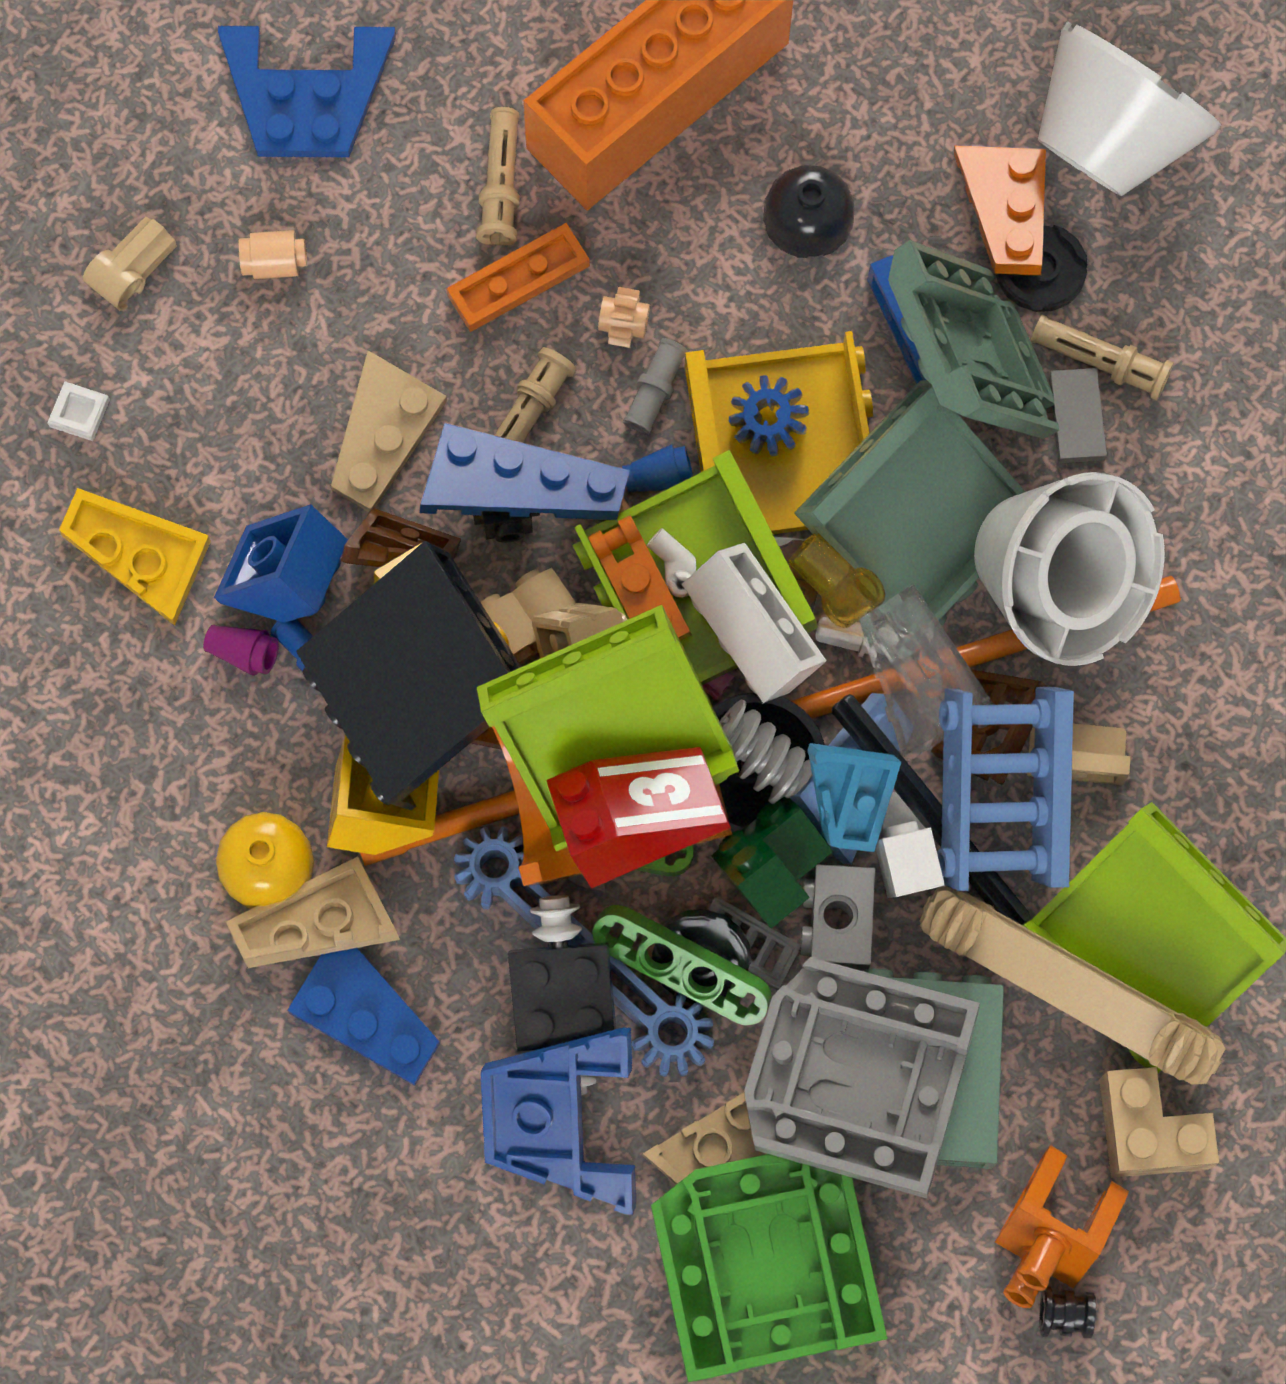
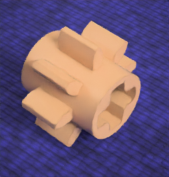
M618 287L615 298L603 297L598 330L609 332L608 344L630 348L633 337L644 339L649 319L650 304L639 302V290Z

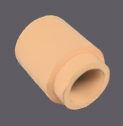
M295 230L250 233V238H240L239 260L242 276L253 275L254 280L299 276L298 267L307 266L305 239H296Z

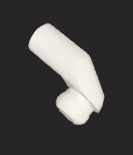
M661 528L648 542L647 547L664 561L665 582L670 593L675 597H687L689 594L682 586V583L696 571V559L692 553Z

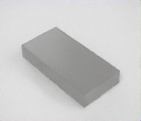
M1097 368L1050 371L1049 383L1055 403L1052 405L1054 422H1058L1059 431L1055 432L1058 463L1105 460L1107 452Z

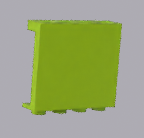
M730 450L713 458L715 466L619 513L617 520H605L585 531L581 524L574 527L581 541L573 544V547L584 569L588 570L594 567L601 580V583L593 587L602 606L617 608L619 612L626 616L627 620L629 617L588 536L600 530L604 534L620 526L619 520L631 515L646 546L651 538L663 528L693 554L696 559V571L717 551L745 543L806 632L809 633L818 628L816 618ZM629 543L612 551L617 563L634 554ZM648 548L665 581L664 561ZM672 595L692 634L680 642L701 685L738 668L731 655L721 647L717 635L707 620L694 608L691 597L680 598Z
M662 605L477 687L481 713L489 727L495 726L550 829L553 847L556 852L568 846L546 780L596 759L700 747L704 753L715 785L726 780L728 776L739 772L732 746Z
M1151 802L1141 808L1128 821L1129 824L1069 882V887H1064L1032 920L1023 926L1171 1010L1183 1013L1187 1017L1197 1020L1203 1026L1208 1027L1286 953V937ZM1128 1049L1133 1058L1143 1067H1156L1151 1065L1148 1059ZM1157 1067V1072H1161L1162 1070Z

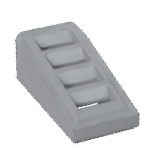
M715 897L708 910L723 914L739 927L748 930L746 938L749 941L750 949L757 935L765 939L755 961H751L748 972L760 977L767 984L780 989L801 945L771 929L737 907ZM774 945L783 948V951L772 972H770L763 966Z

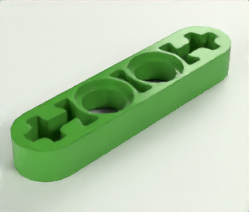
M611 905L599 914L592 931L593 940L595 943L608 942L610 956L735 1023L754 1025L761 1022L766 1016L772 998L771 990L760 977L628 907ZM615 922L624 926L623 932L618 938L609 934ZM641 933L645 936L637 951L632 946L638 934ZM654 943L664 944L671 949L674 959L668 963H657L650 958L647 948ZM697 967H707L717 976V983L710 987L700 986L694 982L691 977V971ZM727 979L733 983L731 988L728 989L726 997H723L720 994ZM747 993H751L756 996L754 1003L752 1002L748 1008L740 1004L741 997L743 998Z

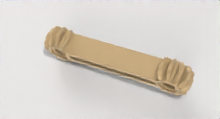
M941 886L936 888L932 896H929L923 907L924 912L920 919V927L924 933L930 936L931 940L940 943L944 948L956 952L959 956L964 955L1148 1059L1151 1065L1160 1068L1164 1073H1168L1178 1080H1185L1191 1085L1207 1084L1211 1075L1215 1074L1222 1062L1221 1057L1226 1050L1223 1045L1224 1043L1220 1036L1212 1033L1210 1028L1203 1026L1197 1020H1193L1183 1013L1171 1010L997 912L993 906L986 904L981 898L970 895L967 891L963 892L951 887Z

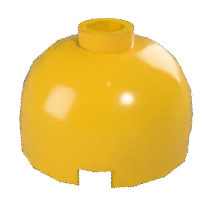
M267 812L246 815L232 824L220 840L216 857L220 882L233 899L250 909L256 906H266L282 902L296 893L305 882L311 880L315 863L311 843L301 828L282 815Z

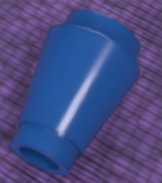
M671 444L633 461L631 464L622 466V469L630 470L626 485L629 493L636 491H664L693 477L686 446L674 448V445Z

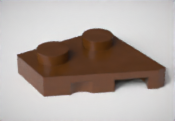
M373 508L344 545L341 562L382 567L424 541L449 552L454 560L461 538Z

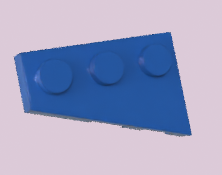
M358 948L321 954L287 1010L289 1014L414 1086L440 1045L439 1040Z

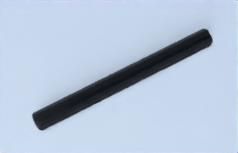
M851 694L844 696L834 704L832 714L862 751L891 754L901 761L894 790L925 828L931 827L933 838L941 847L942 804L856 698ZM969 839V852H980ZM996 871L969 872L970 884L987 904L1022 926L1030 919L1029 911Z

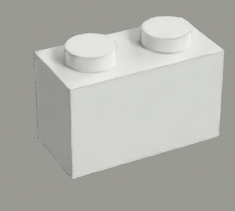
M912 821L883 829L885 838L877 840L875 849L888 898L945 886L931 827L918 830L917 821Z

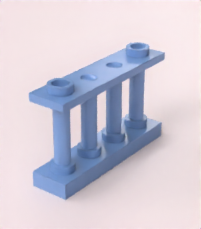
M1036 687V696L1032 704L972 705L973 693L954 688H945L944 701L941 702L939 707V723L942 730H944L942 845L937 851L944 884L958 891H968L969 872L1029 870L1031 881L1050 888L1069 887L1074 691L1057 687ZM1032 724L1035 728L1034 748L1030 753L971 754L972 725ZM1031 773L1034 777L1033 797L1029 802L970 803L971 774ZM1030 821L1033 826L1032 845L1026 851L969 852L970 823Z

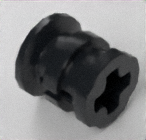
M1047 1286L1042 1292L1040 1300L1039 1327L1041 1336L1047 1337L1051 1330H1059L1061 1336L1071 1337L1073 1332H1081L1083 1338H1092L1096 1318V1297L1094 1293L1086 1292L1081 1297L1075 1296L1074 1291L1063 1290L1062 1294L1059 1295L1054 1294L1052 1288Z

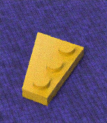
M77 488L59 528L61 535L174 626L211 543L210 537L207 534Z

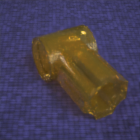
M814 533L807 538L787 562L822 596L821 602L825 614L839 627H851L885 600L884 587L876 574L864 567L854 569L819 533Z

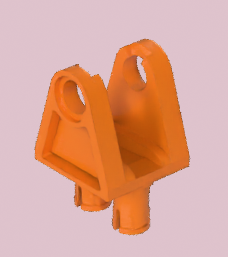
M1049 1145L995 1240V1243L1019 1256L1021 1259L1003 1293L1010 1302L1022 1308H1031L1038 1292L1044 1291L1047 1288L1051 1276L1071 1288L1076 1286L1101 1254L1129 1194V1190L1111 1181L1107 1190H1104L1083 1230L1079 1227L1075 1230L1050 1215L1051 1211L1044 1208L1043 1205L1068 1156L1052 1145Z

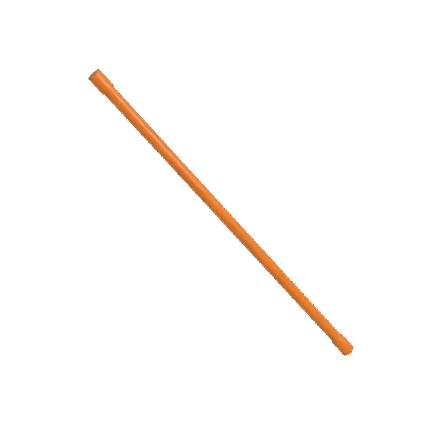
M1170 575L1162 578L1157 597L1150 612L1180 602L1179 588L1173 576ZM1011 629L791 701L814 719L832 713L834 704L849 694L853 695L859 703H863L871 693L888 695L1028 648L1023 645ZM513 790L436 815L433 836L376 855L360 853L364 866L402 855L412 848L520 814L515 791Z

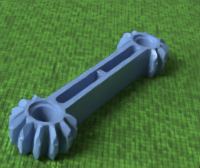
M483 827L480 829L482 839L480 844L473 838L466 837L463 843L470 854L459 853L455 854L454 857L455 864L465 868L454 875L456 884H469L464 892L465 898L471 901L482 891L481 905L483 909L488 910L492 905L493 896H500L534 929L541 927V916L530 913L532 908L512 890L514 887L521 886L538 902L540 898L551 896L540 885L523 886L518 867L523 861L524 852H521L524 848L523 836L515 837L510 843H507L509 839L507 827L500 828L497 839H491L489 829ZM500 858L506 861L509 865L507 872L499 878L485 876L481 870L484 863L489 859ZM571 915V923L581 926L582 930L574 938L567 940L568 945L595 943L593 935ZM610 956L611 971L656 1012L652 1016L645 1015L612 984L614 1004L647 1034L632 1041L634 1051L650 1048L642 1059V1065L648 1068L657 1058L662 1059L659 1075L664 1077L669 1073L670 1062H676L680 1076L687 1075L688 1065L686 1057H689L694 1064L702 1066L705 1063V1057L696 1047L712 1049L714 1044L713 1038L699 1034L713 1028L712 1018L695 1020L701 1014L703 1005L696 1002L686 1010L684 1009L686 996L678 993L675 1006H668L627 966ZM668 1023H676L684 1028L687 1037L680 1045L669 1046L660 1040L659 1030Z

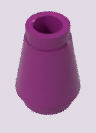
M211 625L206 632L203 648L205 652L211 653L240 670L255 676L258 673L266 675L272 670L277 659L279 642L277 638L271 637L267 630Z

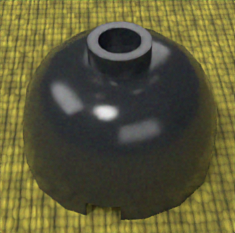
M802 165L785 171L773 182L764 200L763 221L767 234L781 251L797 258L825 256L833 253L846 242L853 228L854 200L848 185L835 172L822 166Z

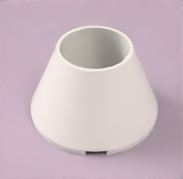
M1066 22L1062 28L1038 141L1102 186L1119 196H1123L1214 135L1220 128L1221 124L1201 105L1185 93L1179 94L1160 80V75L1127 53L1077 24L1073 29L1071 27L1072 24Z
M1098 472L1073 475L1002 501L991 510L983 521L976 538L974 550L977 573L1018 639L1037 656L1056 664L1068 666L1086 665L1104 658L1102 653L1112 648L1119 641L1126 643L1137 632L1148 616L1157 597L1162 580L1165 558L1163 534L1156 531L1151 514L1155 509L1141 490L1129 481L1114 475Z

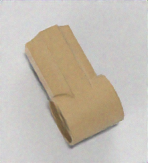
M145 216L113 251L109 249L104 250L94 257L84 272L83 281L119 311L125 310L128 307L125 304L135 292L140 294L143 291L146 278L177 247L175 239L156 220Z

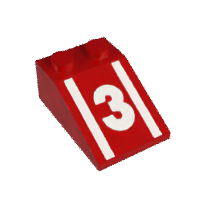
M700 747L591 760L546 780L570 856L591 889L731 828L704 753Z

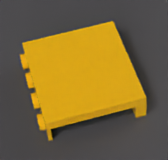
M852 331L845 332L843 343L705 360L704 350L685 352L684 369L700 472L715 466L713 458L730 450L772 534L809 530L794 512L870 434L867 418L873 417L872 397L869 389L862 390L860 374L866 373L865 355L862 346L855 347ZM763 375L768 376L771 389H774L780 377L786 378L788 381L786 393L799 388L803 396L795 405H805L809 409L808 416L794 419L802 422L807 427L806 434L799 435L791 431L789 435L793 438L796 446L790 450L786 447L783 440L778 441L779 451L777 456L770 455L767 442H764L758 454L752 453L750 444L753 437L744 443H739L735 435L743 426L735 427L729 423V416L742 413V411L732 406V398L740 397L745 400L749 398L742 388V385L746 382L752 385L755 392L761 390L759 380L760 376ZM769 406L763 408L760 411L763 419L759 424L763 425L765 420L769 426L775 424L778 421L776 411L779 408L774 407L773 411L770 410Z

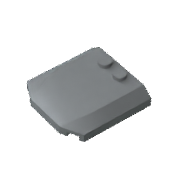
M810 957L803 964L801 971L786 986L783 985L772 996L744 1089L755 1150L927 1199L971 1044L980 1003Z

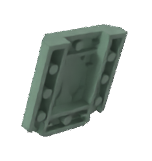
M912 240L895 249L888 281L903 315L901 318L902 328L908 338L914 342L919 353V369L924 378L932 384L940 405L964 417L1045 439L1059 431L1058 422L1048 420L1046 409L1055 404L1052 390L1014 305L1010 300L1002 301L997 294L993 293L990 281L994 280L995 276L992 271Z

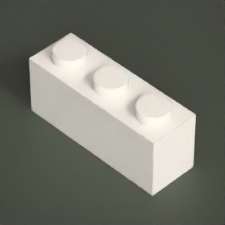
M745 543L717 551L682 583V586L691 597L694 608L707 620L717 635L721 647L731 655L744 674L747 685L759 696L763 703L790 693L826 662L820 650Z

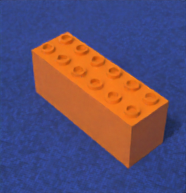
M645 0L523 100L526 149L588 211L789 44L794 0Z

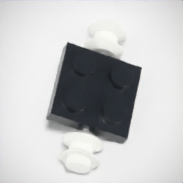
M567 895L540 898V906L530 909V913L541 916L542 924L541 927L532 931V935L544 942H549L548 947L516 949L508 952L517 1051L538 1050L616 1029L609 943L568 945L567 940L574 938L582 930V927L571 923V913L579 909L580 905L570 904L569 896ZM581 1075V1095L587 1093V1086L596 1083V1078Z

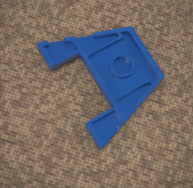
M218 26L219 38L258 157H350L368 111L370 100L383 73L388 54L396 40L395 27H354L352 70L259 69V26Z
M623 1027L485 1063L481 1070L485 1163L544 1185L547 1180L572 1189L574 1196L590 1202L594 1197L616 1205L615 1211L633 1215L636 1208L635 1165L584 1161L581 1075L629 1077L632 1071L631 1028Z

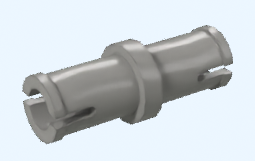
M662 338L660 340L659 347L646 374H640L637 380L639 389L627 416L623 420L625 426L646 435L650 434L651 427L664 400L670 399L674 388L671 386L685 357V352H688L684 346L670 339Z

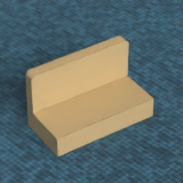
M1073 723L1072 780L1123 785L1130 773V756H1125L1126 730L1116 727ZM1034 727L1030 732L1029 753L1034 748Z

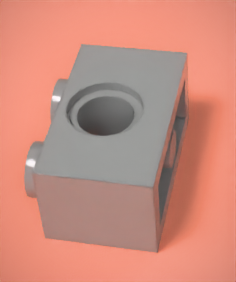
M816 865L814 878L804 879V891L810 898L803 903V907L812 908L811 927L802 926L800 955L860 971L870 968L875 868ZM830 909H841L849 916L850 924L844 929H833L826 924L823 914Z

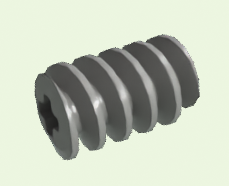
M739 700L720 720V724L732 746L736 762L738 760L744 762L738 776L741 779H745L756 772L758 777L753 789L759 792L770 784L773 787L768 799L771 804H774L784 796L786 798L794 796L812 777L810 760L804 762L805 751L798 746L789 750L790 738L784 734L774 738L775 726L770 722L759 725L761 714L754 709L744 713L746 701Z

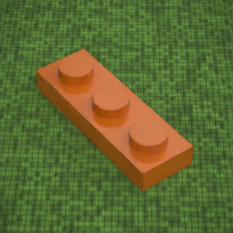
M564 223L446 288L447 296L469 331L472 332L590 267V259L568 224Z

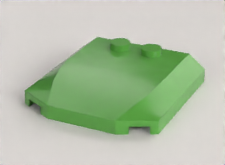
M766 1154L695 1169L651 1205L688 1383L735 1373L748 1368L887 1339L852 1177Z

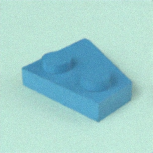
M810 743L808 754L824 840L831 847L875 852L901 761L891 754Z

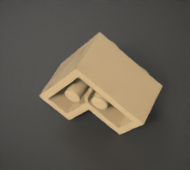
M1157 1067L1107 1071L1099 1079L1111 1178L1210 1170L1219 1163L1213 1113L1163 1117Z

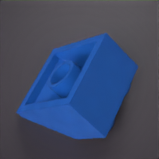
M311 504L247 525L214 599L220 604L284 623L301 617L312 616L325 603V593L333 575L341 565L340 558L348 539Z

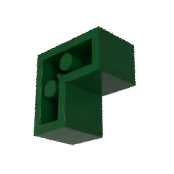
M784 796L774 804L770 802L758 812L757 819L742 831H734L732 835L726 836L721 841L719 849L711 857L744 899L772 929L810 898L797 880L824 860L833 850L801 808L793 800Z

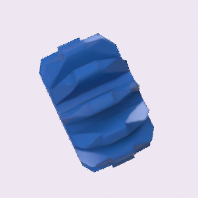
M763 375L760 376L759 380L761 390L755 392L752 385L746 382L742 385V388L749 398L747 400L740 397L732 398V406L742 411V413L729 416V423L735 427L743 426L735 435L739 443H744L753 437L750 444L752 453L758 454L764 442H767L770 455L777 456L779 451L778 441L783 440L786 447L790 450L796 446L793 438L789 435L791 431L799 435L806 434L807 427L802 422L794 419L808 416L809 409L805 405H795L803 396L799 388L786 393L788 387L786 378L780 377L774 389H771L768 376ZM769 406L770 410L773 411L774 407H778L779 409L776 411L778 421L775 424L769 426L766 420L763 425L759 424L763 419L760 413L763 408Z

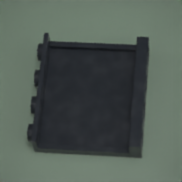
M426 541L421 543L296 651L306 667L303 669L305 679L315 690L322 694L328 704L325 707L327 716L337 727L343 729L350 741L347 745L348 751L360 765L366 768L373 781L370 782V787L373 793L386 805L392 804L411 811L416 807V804L411 798L410 793L489 728L481 713L477 687L521 668V665L450 553Z

